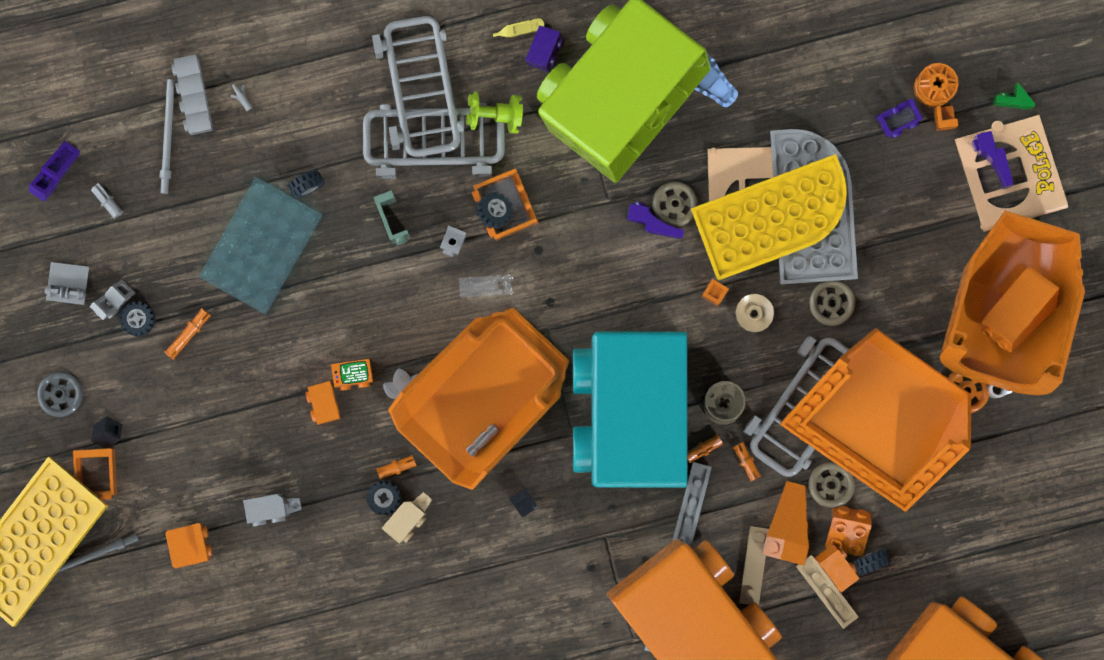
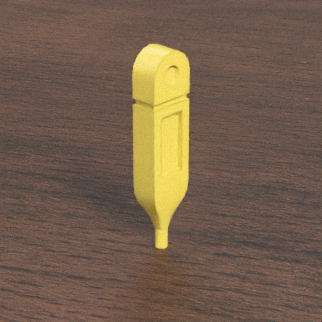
M537 18L531 21L507 25L498 33H494L493 37L513 38L537 32L539 25L544 27V22L542 19Z

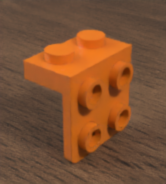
M844 505L833 508L832 522L825 543L826 549L833 544L837 549L841 547L846 554L862 556L872 526V513L862 509H851Z
M203 522L166 532L167 544L174 568L211 560L213 552L211 545H208L206 538L209 537L208 530Z

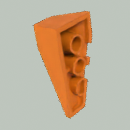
M786 481L766 537L762 555L805 565L809 550L806 486Z

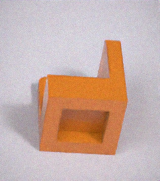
M938 105L934 107L936 131L956 129L958 127V119L954 117L953 106L940 107Z
M712 279L701 297L718 307L729 288Z

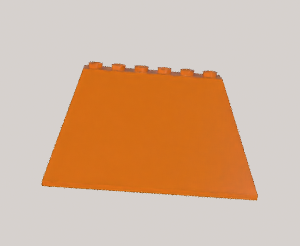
M875 328L836 361L781 421L780 425L906 512L970 450L971 394Z

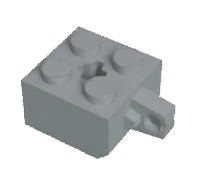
M282 494L243 500L247 524L252 523L253 526L267 524L266 520L271 519L272 523L286 521L285 517L290 516V513L302 510L300 498L287 499Z

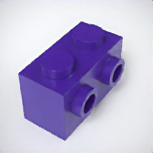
M539 25L525 59L528 65L550 73L551 69L557 64L559 50L561 51L564 47L565 40L562 34Z

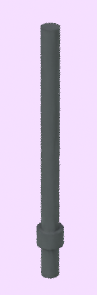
M134 534L124 539L122 537L116 539L114 543L66 561L57 573L112 551L125 549L127 545L140 541L138 534Z

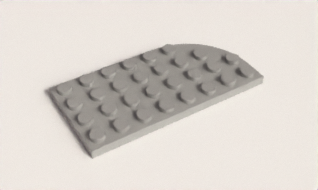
M799 129L770 131L773 177L836 154L845 177L847 192L842 216L835 228L824 239L810 247L779 258L780 284L858 279L852 185L846 161L831 142L813 132Z

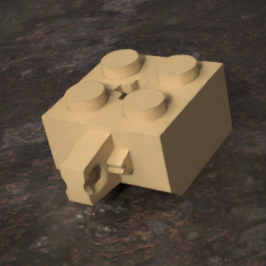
M423 492L414 501L403 502L382 529L399 544L403 541L407 543L414 535L412 530L415 527L419 528L425 522L426 518L424 516L427 514L425 511L432 499Z

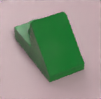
M1016 83L1014 85L1013 97L1009 93H1000V95L994 98L993 106L1032 110L1035 107V103L1021 85Z

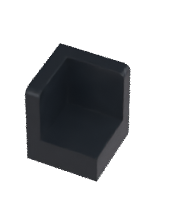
M106 416L93 426L91 442L108 449L120 440L123 424Z
M526 488L510 498V501L521 517H525L538 508Z

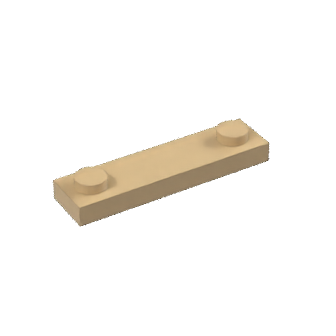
M750 526L739 603L750 604L756 602L759 605L766 555H762L769 529Z
M812 555L806 558L804 566L799 564L796 566L843 629L858 618V615Z

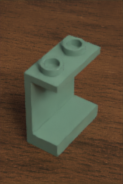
M392 190L373 197L392 244L396 243L398 246L408 242L407 239L410 238L407 230L393 235L383 207L397 202Z

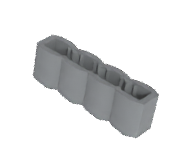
M195 54L174 59V64L171 66L173 75L178 77V83H175L177 94H181L182 97L179 105L181 113L185 112L186 120H183L185 131H189L190 135L214 131L198 56Z

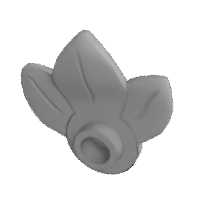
M398 368L394 374L393 382L383 384L384 391L390 398L396 399L399 393L418 374L410 377L406 371Z

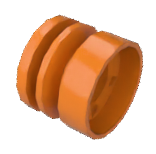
M934 63L923 69L915 79L913 87L917 100L924 106L934 108L935 106L940 105L941 107L946 104L957 92L959 84L958 77L951 67L942 63ZM935 81H937V83L941 82L939 88L937 85H933Z

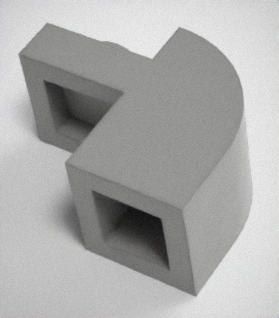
M120 280L112 285L104 296L95 300L90 305V308L102 320L108 317L112 318L130 301L135 292L123 280Z

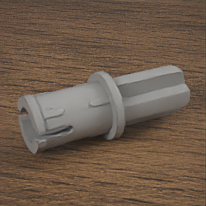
M100 183L93 186L91 191L101 202V206L106 208L113 219L119 217L123 210L113 200L114 197L110 196Z

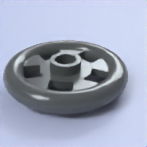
M57 371L50 373L43 378L38 386V403L43 411L51 416H69L81 405L83 399L81 383L74 375L68 372ZM60 379L67 380V386L59 385ZM49 383H52L54 387L48 392L46 387ZM75 389V398H69V390ZM58 391H62L63 393L62 397L58 398L56 395ZM49 397L55 402L52 406H49L46 402ZM67 401L69 407L61 410L60 404Z

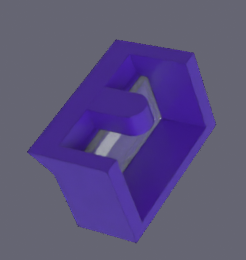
M908 99L875 117L885 137L891 136L892 139L901 135V130L906 127L910 130L918 126V121L923 119L913 99Z

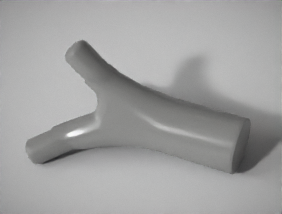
M233 84L232 87L236 94H231V97L239 100L246 111L252 109L253 107L245 94V85H242L240 91Z

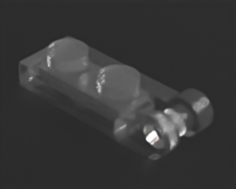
M513 275L459 278L460 298L513 295L514 288L511 287ZM498 282H504V289H498Z

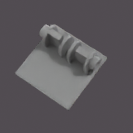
M51 262L48 286L45 287L46 300L84 305L89 267Z

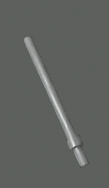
M172 79L167 80L162 170H160L159 175L161 179V194H168L169 179H171V171L169 170L175 80Z

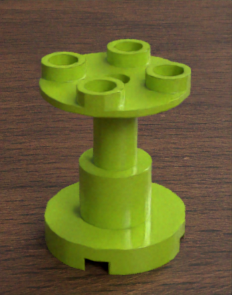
M477 91L473 95L469 94L468 106H470V114L466 116V125H470L471 130H475L478 117L494 118L495 122L507 123L509 133L518 134L519 129L517 126H521L523 117V104H519L522 96L512 95L509 104L496 103L494 107L479 105V94Z

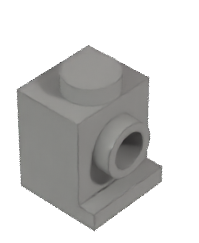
M448 226L440 249L443 250L442 253L453 257L454 254L459 256L467 233ZM455 239L456 244L450 245L449 240Z

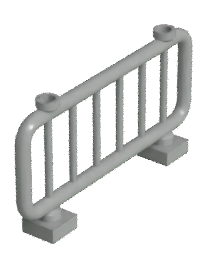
M431 16L393 21L384 29V40L380 39V34L372 35L376 59L383 58V51L387 52L401 131L397 132L396 126L389 127L392 150L400 149V143H403L405 151L414 157L455 150L461 141L460 133L464 132L462 121L457 120L443 41H447L445 29L441 30L438 21ZM420 24H430L433 28L434 35L392 42L391 32L394 29ZM435 39L436 54L401 60L395 59L393 46ZM438 57L441 72L399 79L397 64ZM442 76L444 90L402 97L400 82ZM445 94L447 108L406 115L404 100ZM444 112L449 113L451 127L409 134L407 119ZM452 130L453 141L450 144L422 149H414L411 145L410 137Z
M479 103V105L487 106V103ZM380 105V110L368 112L363 119V156L370 165L380 166V168H376L377 179H396V169L392 168V166L476 164V166H472L473 177H492V166H488V164L499 162L505 152L504 123L497 122V153L494 156H484L483 117H479L480 157H465L464 132H461V157H445L444 152L442 157L426 158V156H422V158H407V152L403 145V158H388L387 117H398L397 109H391V105ZM445 108L405 109V113L410 115ZM455 108L457 116H460L464 130V115L470 114V108ZM444 112L427 116H441V128H445V116H449V113ZM422 116V131H426V116ZM375 117H384V159H376L371 156L370 122ZM445 131L441 132V145H445ZM422 135V148H426V135Z
M811 336L807 337L797 353L802 357H806L808 354L809 357L762 425L759 424L761 422L760 418L752 416L742 430L748 436H751L752 433L754 434L750 443L752 453L783 476L792 477L798 474L802 468L806 470L812 462L809 457L815 449L808 445L801 457H799L766 434V431L774 420L779 424L781 423L777 416L784 405L791 409L795 407L788 400L796 389L805 395L808 393L798 386L807 373L818 381L821 379L809 370L818 357L830 366L834 365L833 362L820 354L827 345L835 347L843 354L850 350L834 338H824L815 346L816 340ZM763 436L798 460L792 469H786L759 450L758 443Z

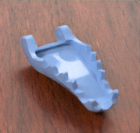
M707 53L711 70L695 90L714 99L721 106L728 107L736 100L738 91L728 82L715 60Z

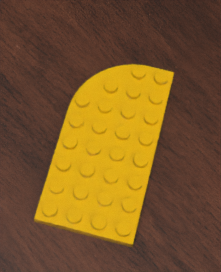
M834 154L691 208L717 280L725 279L805 249L824 239L835 228L844 211L847 195L845 177L837 155Z
M48 457L0 519V616L12 627H15L108 507L102 499L52 457Z

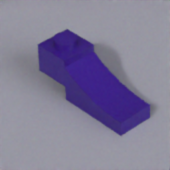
M992 131L976 134L972 141L974 151L978 153V156H983L992 165L999 177L1002 188H1011L1014 184L1004 148L996 149Z
M64 141L42 166L41 172L30 183L29 192L45 202L55 191L67 170L79 157L80 151Z
M634 202V204H630L627 221L645 224L644 232L677 239L683 238L684 230L672 227L658 220L649 212V207H645V203Z

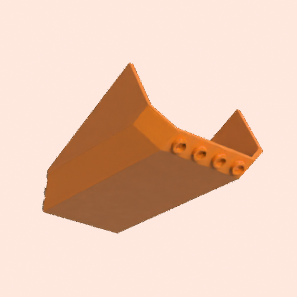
M514 308L507 309L504 312H496L486 317H478L399 393L388 411L396 429L451 482L473 490L560 398L569 359ZM493 424L499 432L492 436V439L482 449H479L475 456H471L466 451V448L470 444L473 445V441L483 431L486 432V428L489 425Z

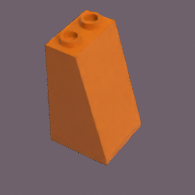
M1028 266L982 320V333L987 338L996 341L1002 349L1012 353L1056 309L1059 287Z

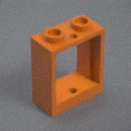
M115 449L73 451L74 476L82 483V458L109 457L110 491L92 492L100 496L102 500L112 499V495H117Z

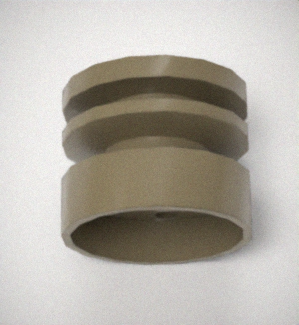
M730 381L715 383L708 389L703 400L705 415L710 421L718 425H728L735 422L745 408L743 390L737 384ZM720 400L728 402L726 409L725 407L720 408Z

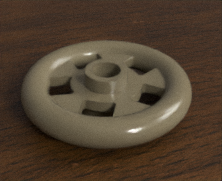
M677 181L668 182L659 187L652 201L653 212L657 219L672 227L688 224L694 218L691 208L698 206V199L693 189L687 184ZM673 189L675 195L667 197L665 192ZM683 191H684V192L688 195V197H689V198H688L687 200H685V201H684V199L679 195V194H681ZM666 201L667 209L665 210L660 208V202ZM678 201L679 206L673 207L672 202ZM685 205L690 207L686 215L681 212ZM669 212L677 214V219L668 218Z
M824 281L815 287L810 296V310L813 316L824 325H841L848 321L854 313L856 305L855 296L852 290L843 282ZM835 288V294H827V289ZM845 293L848 300L842 303V299L839 296ZM819 296L824 297L823 305L817 304ZM830 300H834L836 302V305L834 307H831L829 305ZM842 307L845 313L839 316L836 312ZM824 309L832 313L829 318L822 315Z
M834 462L819 465L813 470L809 478L808 485L812 498L824 507L837 508L843 506L853 496L855 490L853 476ZM828 470L830 476L823 478L821 473ZM838 472L845 477L842 481L835 476ZM833 482L835 484V488H829L828 483ZM816 483H822L823 491H817ZM841 486L847 488L844 495L838 493ZM826 494L835 495L834 500H827Z

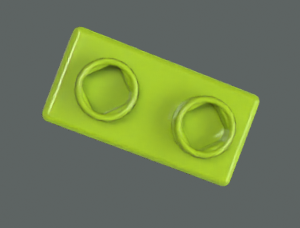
M629 0L622 9L615 4L605 7L597 15L587 31L586 40L592 44L573 68L566 63L556 66L544 79L537 92V99L543 103L538 112L548 131L614 183H617L711 70L706 48L643 0Z

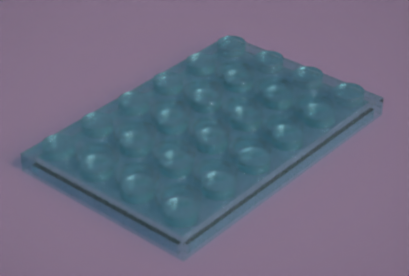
M255 177L201 271L199 278L266 315L323 215Z

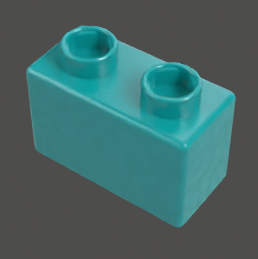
M595 332L592 336L591 348L573 349V393L591 394V426L573 427V472L591 473V484L597 488H686L687 332Z

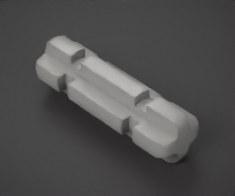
M493 424L489 425L486 428L487 431H483L473 441V445L470 444L466 448V451L471 456H475L479 452L478 450L482 449L492 439L491 437L499 432Z

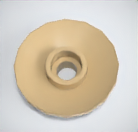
M751 294L742 298L735 312L739 325L750 332H760L768 328L774 316L771 302L766 297L758 294ZM752 310H756L758 312L757 317L751 316Z

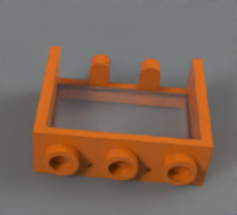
M516 168L473 186L475 191L472 192L475 202H479L485 195L491 192H499V195L501 193L505 194L504 197H508V202L513 204L511 206L513 208L511 214L513 215L504 226L498 229L486 227L490 238L494 237L497 241L532 225L539 224Z

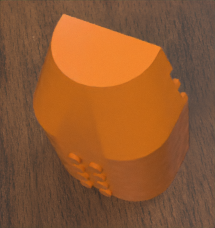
M1005 210L964 267L940 354L941 363L959 375L1011 392L1026 395H1046L1052 393L1063 381L1085 294V288L1082 284L1083 269H1081L1080 262L1082 257L1080 234ZM1029 266L1059 287L1057 307L1010 353L1008 350L1002 349L996 341L987 338L982 333V320Z

